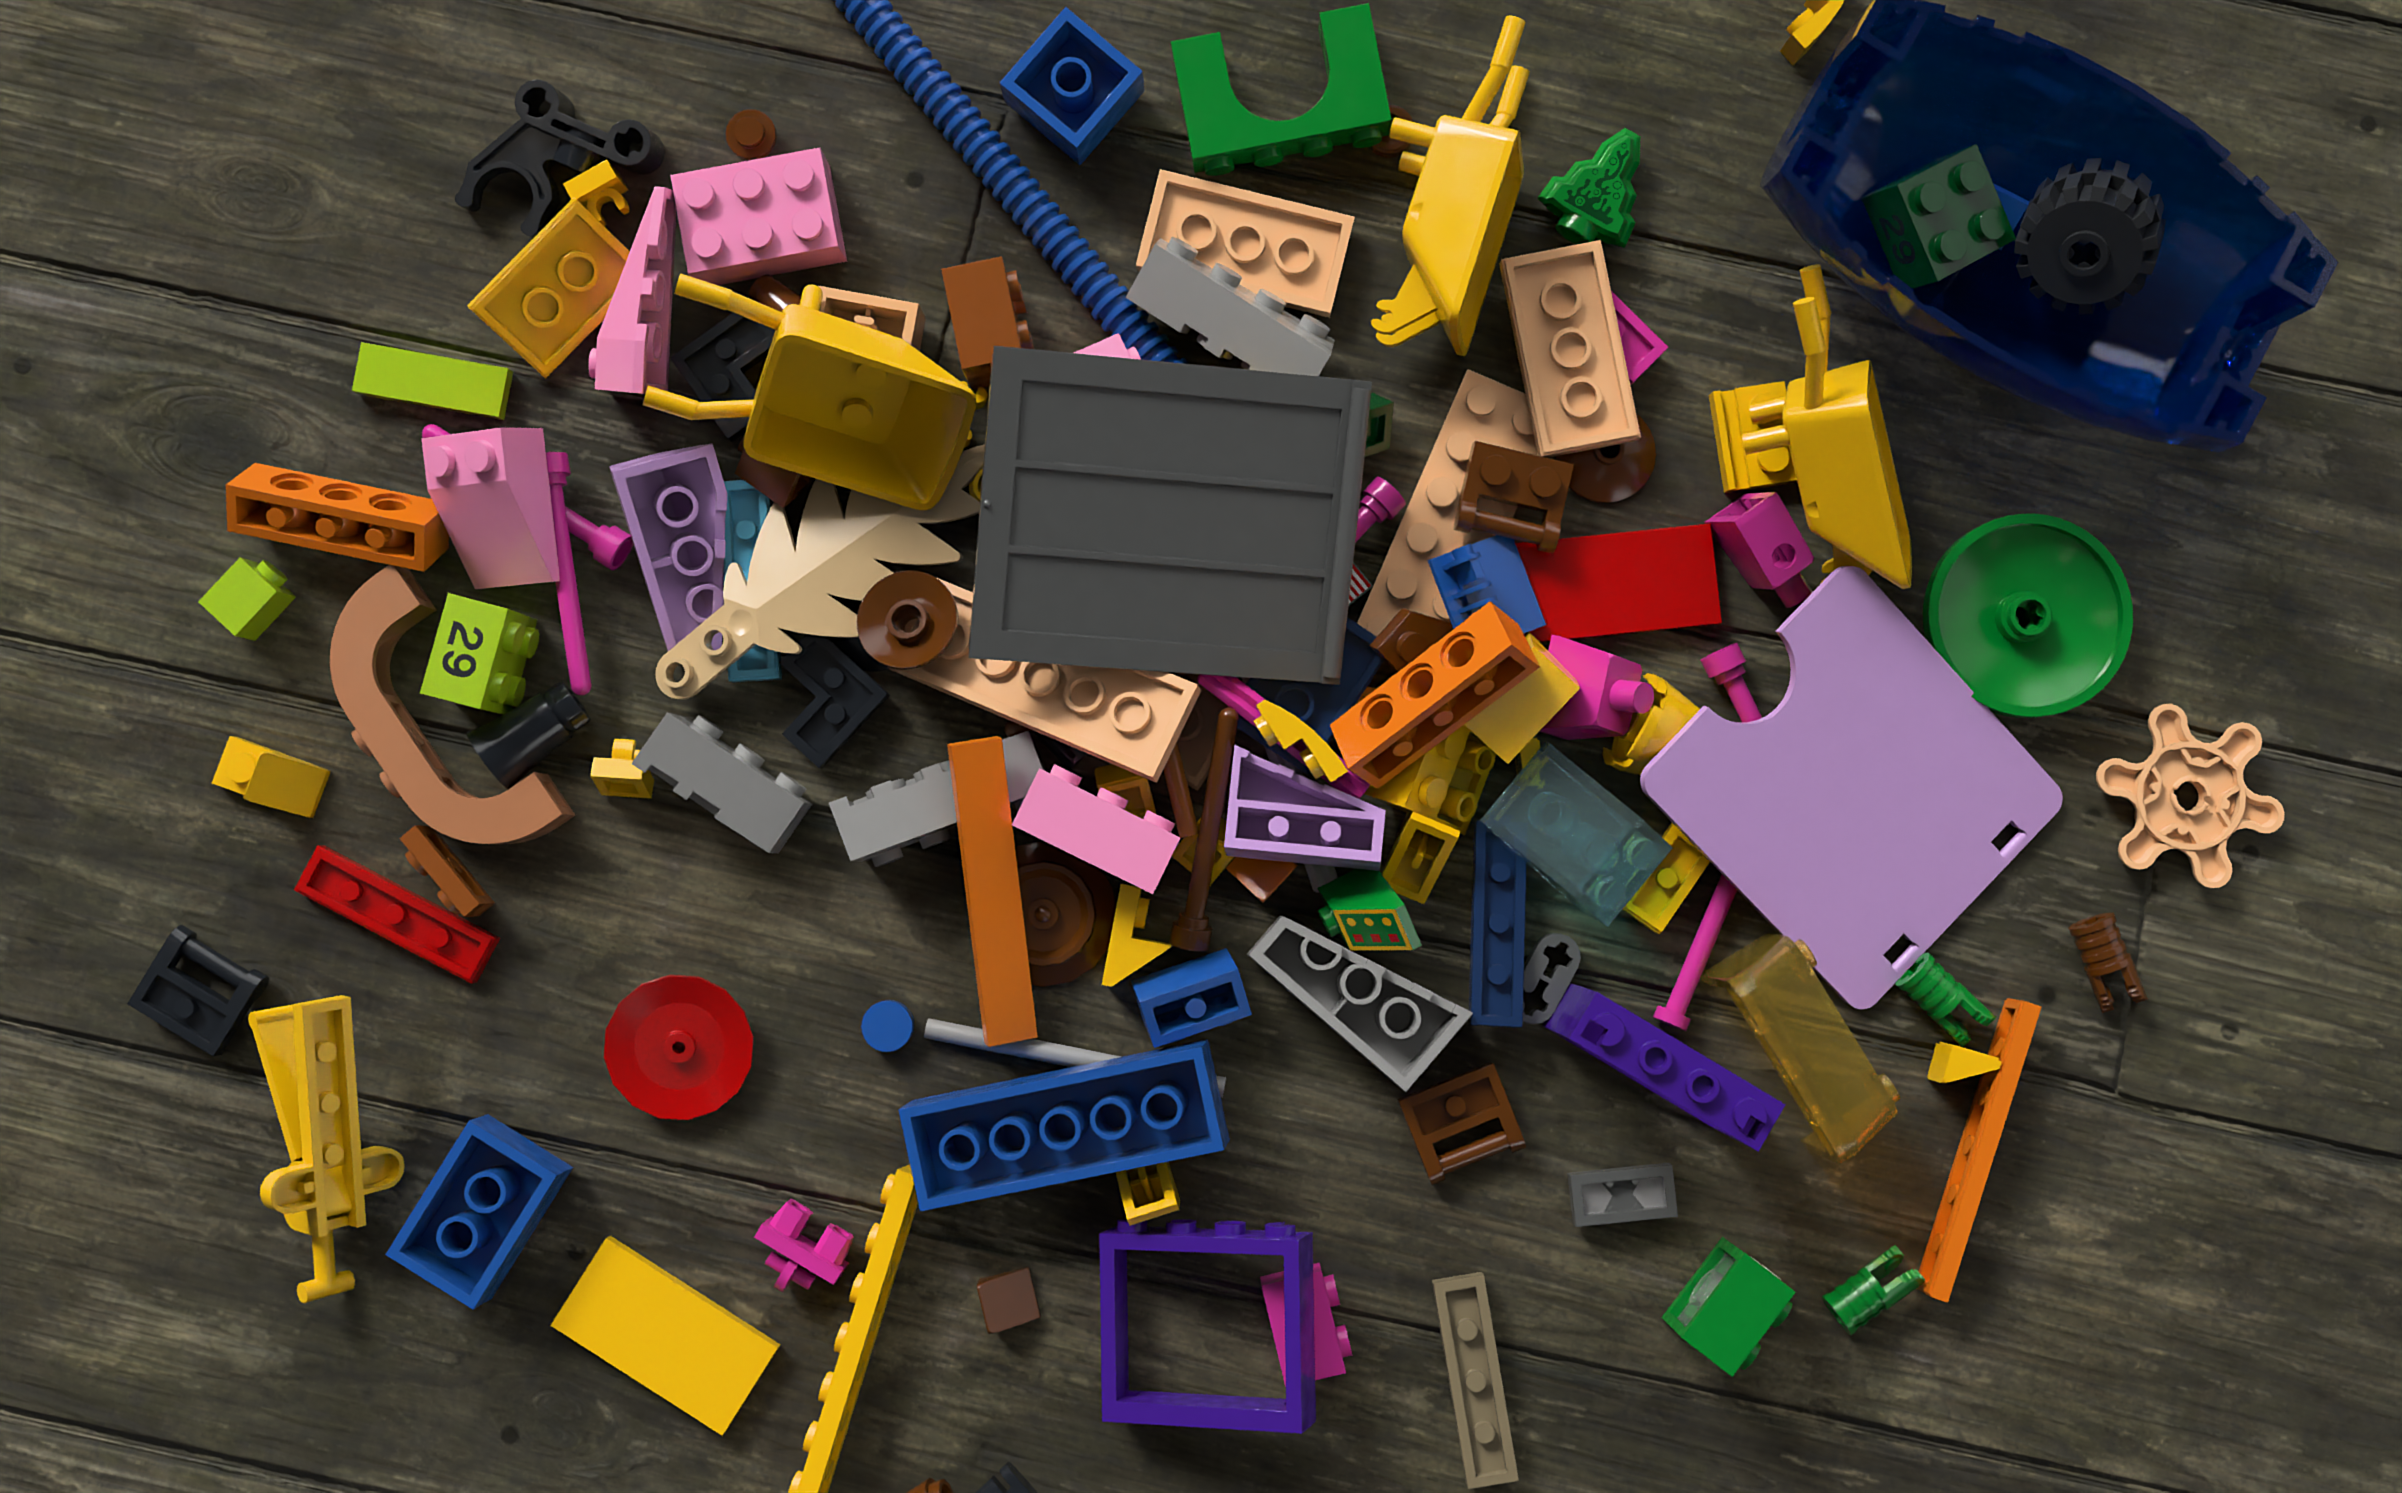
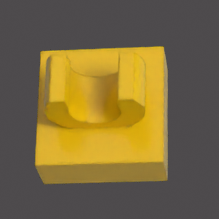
M607 159L563 183L570 198H576L603 226L607 224L601 215V207L606 202H615L618 209L624 215L629 213V205L621 195L628 191V188L618 171Z
M615 739L612 747V758H593L590 777L601 795L652 798L654 778L650 770L644 773L631 764L640 752V750H635V740Z

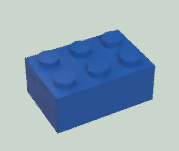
M489 1114L469 1120L385 1255L474 1310L493 1298L574 1167Z

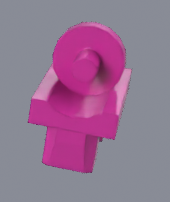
M794 1199L788 1200L774 1217L771 1216L763 1222L754 1236L757 1240L789 1258L787 1260L772 1251L765 1261V1265L780 1273L774 1288L784 1292L790 1282L794 1281L808 1290L816 1276L800 1266L834 1285L849 1265L845 1258L848 1255L854 1236L832 1223L827 1226L818 1243L803 1236L801 1232L813 1212Z

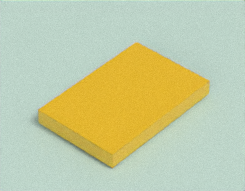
M573 197L467 306L546 379L604 320L630 251Z

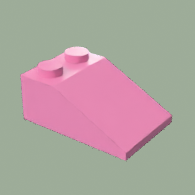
M494 428L421 438L427 490L474 588L486 589L560 581L543 428Z

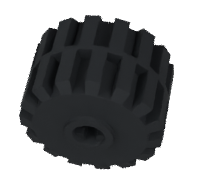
M2090 158L2086 160L2083 171L2077 172L2072 162L2059 168L2054 181L2047 177L2038 186L2035 196L2030 200L2021 222L2014 249V254H2021L2016 265L2021 279L2033 276L2029 291L2038 300L2045 293H2048L2054 297L2051 307L2064 312L2067 303L2079 304L2078 314H2093L2096 304L2099 302H2103L2109 311L2122 305L2125 292L2134 297L2144 287L2147 274L2152 275L2165 233L2166 219H2161L2165 205L2161 194L2149 196L2153 182L2143 172L2135 180L2127 176L2130 165L2116 160L2114 169L2108 170L2101 169L2102 158Z

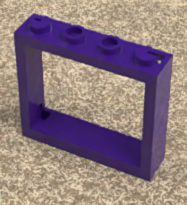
M1570 983L1555 1012L1542 1025L1715 1130L1758 1152L1786 1105L1597 991Z
M1118 1219L1117 1226L1099 1233L1102 1422L1299 1434L1305 1432L1316 1422L1313 1232L1295 1231V1225H1285V1222L1265 1224V1230H1246V1222L1219 1221L1215 1222V1229L1196 1228V1220L1191 1219L1165 1221L1166 1227H1148V1220L1129 1226L1127 1220ZM1127 1250L1283 1255L1286 1399L1129 1390Z

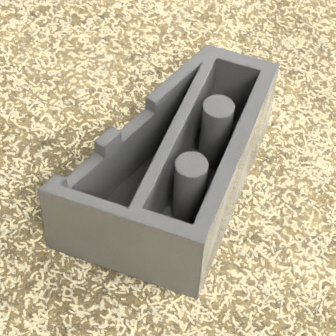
M667 712L631 764L644 773L647 770L652 771L674 787L673 791L686 800L691 798L714 814L715 819L766 852L778 854L813 805L802 797L806 788L783 772L779 774L777 779L760 768L765 760L743 744L739 743L735 750L719 739L724 731L706 718L698 715L692 721L689 718Z

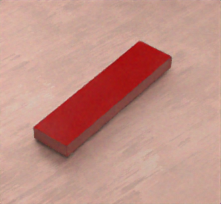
M317 845L294 888V891L469 983H477L500 940V937L453 914L449 910L325 845Z

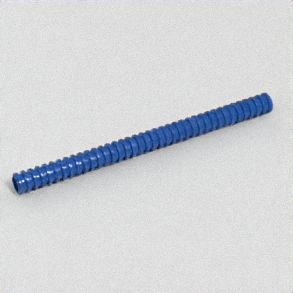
M836 0V8L840 12H846V20L850 24H855L856 32L861 36H865L864 40L869 47H875V55L879 59H885V67L889 71H895V79L899 83L905 82V91L910 95L915 94L913 99L917 106H925L923 112L927 118H934L933 124L936 129H944L943 136L946 141H954L953 149L956 153H964L963 161L965 164L974 165L972 171L976 177L984 178L982 181L986 189L993 188L992 195L996 201L1003 200V210L1006 213H1013V222L1016 225H1023L1022 232L1026 237H1033L1032 245L1035 248L1043 249L1042 257L1045 260L1053 261L1052 269L1055 272L1063 273L1062 281L1065 284L1071 283L1073 285L1071 288L1072 293L1075 296L1081 295L1083 297L1081 303L1085 308L1091 307L1093 309L1091 316L1095 320L1101 319L1103 321L1101 328L1104 332L1111 331L1113 333L1112 336L1119 333L1126 349L1135 347L1141 360L1188 364L1185 358L1179 359L1177 357L1179 351L1176 346L1169 347L1167 345L1169 338L1166 334L1159 335L1157 333L1159 326L1156 322L1149 323L1147 321L1149 317L1147 311H1139L1137 309L1138 305L1126 298L1129 292L1127 287H1119L1118 276L1116 274H1108V264L1106 262L1099 263L1098 252L1096 250L1089 251V242L1086 238L1079 239V229L1076 226L1070 227L1068 225L1070 222L1069 217L1066 214L1060 215L1058 213L1060 210L1059 205L1056 202H1049L1050 195L1046 190H1039L1040 182L1036 178H1029L1030 170L1026 166H1019L1021 161L1016 154H1009L1011 151L1010 146L1005 142L1000 143V134L994 130L990 131V122L984 118L980 119L981 112L977 107H970L971 99L967 95H960L961 87L958 83H951V75L947 71H941L942 65L937 59L931 60L932 53L929 48L922 47L923 43L919 36H912V28L909 24H902L903 18L899 12H892L893 6L890 1Z

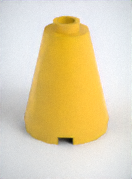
M1650 673L1643 675V677L1653 688L1654 701L1652 707L1644 714H1632L1629 731L1624 736L1614 737L1612 750L1603 747L1602 755L1605 764L1616 770L1641 775L1644 767L1700 710L1699 707L1662 677Z

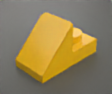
M229 736L212 784L244 795L243 798L247 801L313 818L331 771L248 740Z
M1124 883L1120 885L1102 985L1114 986L1172 947L1169 943L1133 937L1135 928H1145L1150 899L1141 898L1142 889L1137 886Z

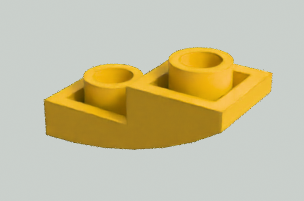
M1806 0L1804 6L1807 10L1787 27L1786 31L1791 36L1780 50L1792 65L1802 58L1818 40L1845 0Z
M1263 700L1256 705L1261 716L1253 720L1269 747L1279 742L1285 751L1302 740L1307 748L1300 752L1299 755L1315 779L1325 775L1329 783L1348 772L1330 746L1312 728L1295 715L1267 700Z

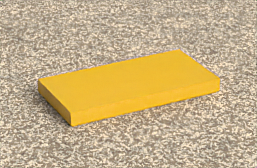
M608 1236L604 1240L550 1325L722 1436L729 1428L781 1345L612 1236Z

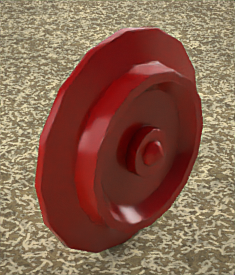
M670 974L642 983L619 1002L606 1027L604 1060L613 1085L632 1106L661 1119L690 1120L718 1110L738 1093L752 1066L754 1037L745 1010L726 989L699 976Z

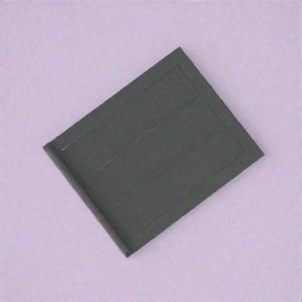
M993 346L970 625L969 658L1340 685L1372 382Z

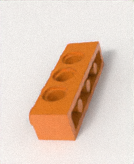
M259 463L252 464L226 484L227 531L422 572H425L449 549V534L433 500L429 498Z
M1490 601L1442 639L1430 646L1398 673L1391 676L1363 700L1352 706L1346 713L1331 723L1330 727L1348 770L1379 789L1523 681L1540 666L1519 624Z

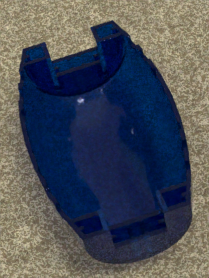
M1873 0L1852 25L1809 89L1777 144L1760 182V187L1800 237L1850 288L1900 329L1956 366L2016 397L2074 420L2148 441L2209 452H2222L2242 444L2267 397L2248 386L2282 323L2316 306L2339 262L2321 241L2314 236L2313 232L2295 211L2286 215L2265 195L2270 187L2259 176L2256 175L2249 179L2234 164L2227 160L2231 154L2228 149L2193 121L2128 79L2075 51L2029 32H2025L2020 37L2008 31L1995 28V20L1977 15L1973 20L1946 13V5L1923 0ZM1977 144L1992 182L2029 202L2034 198L2038 186L2047 177L2054 181L2059 168L2072 162L2077 172L2083 171L2086 160L2090 158H2102L2101 169L2108 170L2114 169L2116 160L2130 165L2127 174L2129 178L2135 180L2143 172L2153 182L2149 196L2161 194L2165 205L2161 219H2166V225L2156 265L2152 275L2147 274L2144 287L2134 297L2125 292L2122 305L2108 311L2104 303L2099 302L2096 304L2093 314H2078L2079 304L2067 303L2064 312L2051 307L2054 297L2050 294L2045 293L2038 300L2029 291L2033 276L2020 278L2016 265L2021 254H2014L2015 240L2003 246L2002 250L1997 249L1940 281L1913 289L1893 274L1861 198L1939 157ZM2025 212L2013 230L2015 237L2018 235Z

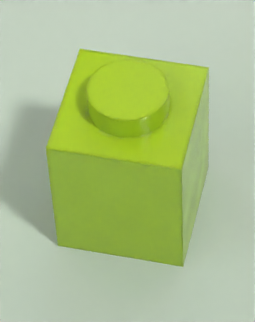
M239 557L198 603L234 636L256 641L296 596L283 585L288 579L273 564L264 559L257 563Z

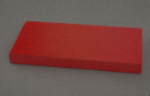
M1711 523L1561 538L1558 540L1553 554L1537 550L1536 544L1527 542L1515 543L1546 623L1542 627L1529 631L1540 643L1550 642L1552 635L1575 640L1712 626L1722 623Z

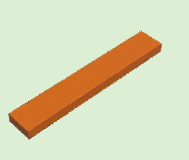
M993 736L949 743L947 747L984 1043L988 1047L1038 1038L1002 738Z
M2010 998L2004 1001L1988 1055L1999 1058L1998 1061H2002L2001 1066L1998 1070L1981 1074L1919 1269V1273L1925 1278V1283L1917 1289L1932 1298L1947 1303L1949 1301L2042 1006Z

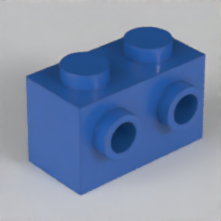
M1227 948L1130 980L1145 1028L1154 1048L1180 1041L1188 1036L1218 1026H1224L1235 1020L1252 1015L1239 970Z

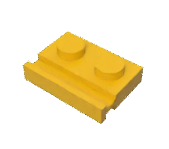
M1785 381L1740 387L1728 391H1713L1709 395L1724 493L1797 482L1789 445L1746 455L1742 442V434L1784 425L1782 418L1753 425L1749 413V405L1786 396Z

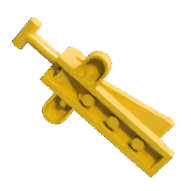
M340 995L250 1012L248 1017L249 1025L254 1034L291 1159L288 1167L277 1169L264 1179L260 1188V1197L266 1208L284 1214L290 1228L312 1236L315 1279L299 1283L297 1286L299 1300L302 1303H307L354 1288L355 1279L350 1270L336 1273L333 1229L348 1225L356 1228L365 1226L364 1195L395 1186L404 1173L405 1164L401 1154L394 1149L383 1146L361 1149L351 997Z

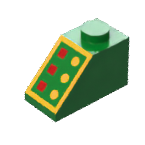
M1354 869L1317 888L1325 907L1318 910V913L1330 937L1339 934L1350 950H1414L1422 946L1405 904L1380 871Z

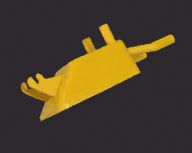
M1511 15L1505 17L1491 60L1490 69L1462 118L1443 115L1437 120L1435 127L1397 117L1392 122L1390 138L1426 147L1428 151L1426 157L1403 151L1399 162L1398 171L1419 176L1402 230L1404 248L1412 268L1397 297L1393 300H1381L1376 304L1379 311L1389 312L1382 315L1381 320H1371L1373 329L1377 331L1376 338L1383 346H1399L1441 323L1456 354L1466 356L1524 175L1520 131L1508 128L1516 117L1530 71L1524 67L1512 66L1526 23L1519 17ZM1508 74L1496 116L1490 124L1481 123Z
M1820 264L1810 265L1799 270L1806 298L1793 302L1802 346L1806 355L1805 377L1790 381L1787 386L1786 396L1749 405V413L1753 425L1780 418L1783 419L1784 425L1742 434L1744 451L1748 455L1789 445L1809 530L1833 545V558L1827 560L1822 565L1823 573H1831L1841 566H1855L1864 570L1868 576L1874 571L1901 589L1911 588L1912 548L1910 533L1871 361L1866 360L1827 371L1831 310Z
M680 273L674 294L722 310L731 311L774 329V337L753 400L698 402L697 400L648 385L643 406L691 421L749 417L744 437V449L750 457L757 461L916 510H929L935 507L954 474L963 449L970 444L972 439L970 427L975 410L984 407L988 399V393L983 387H979L975 395L968 387L967 382L959 381L905 340L820 312L823 291L816 285L804 287L800 305H788L780 312L737 294L730 289Z

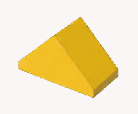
M1413 811L1406 813L1382 871L1383 877L1397 894L1424 904L1459 838L1460 831Z
M1168 1162L1116 1172L1129 1226L1179 1210L1180 1198Z

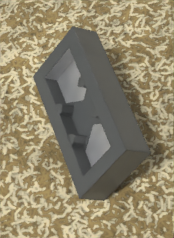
M1670 1163L1567 1173L1572 1221L1575 1227L1678 1217L1673 1167Z

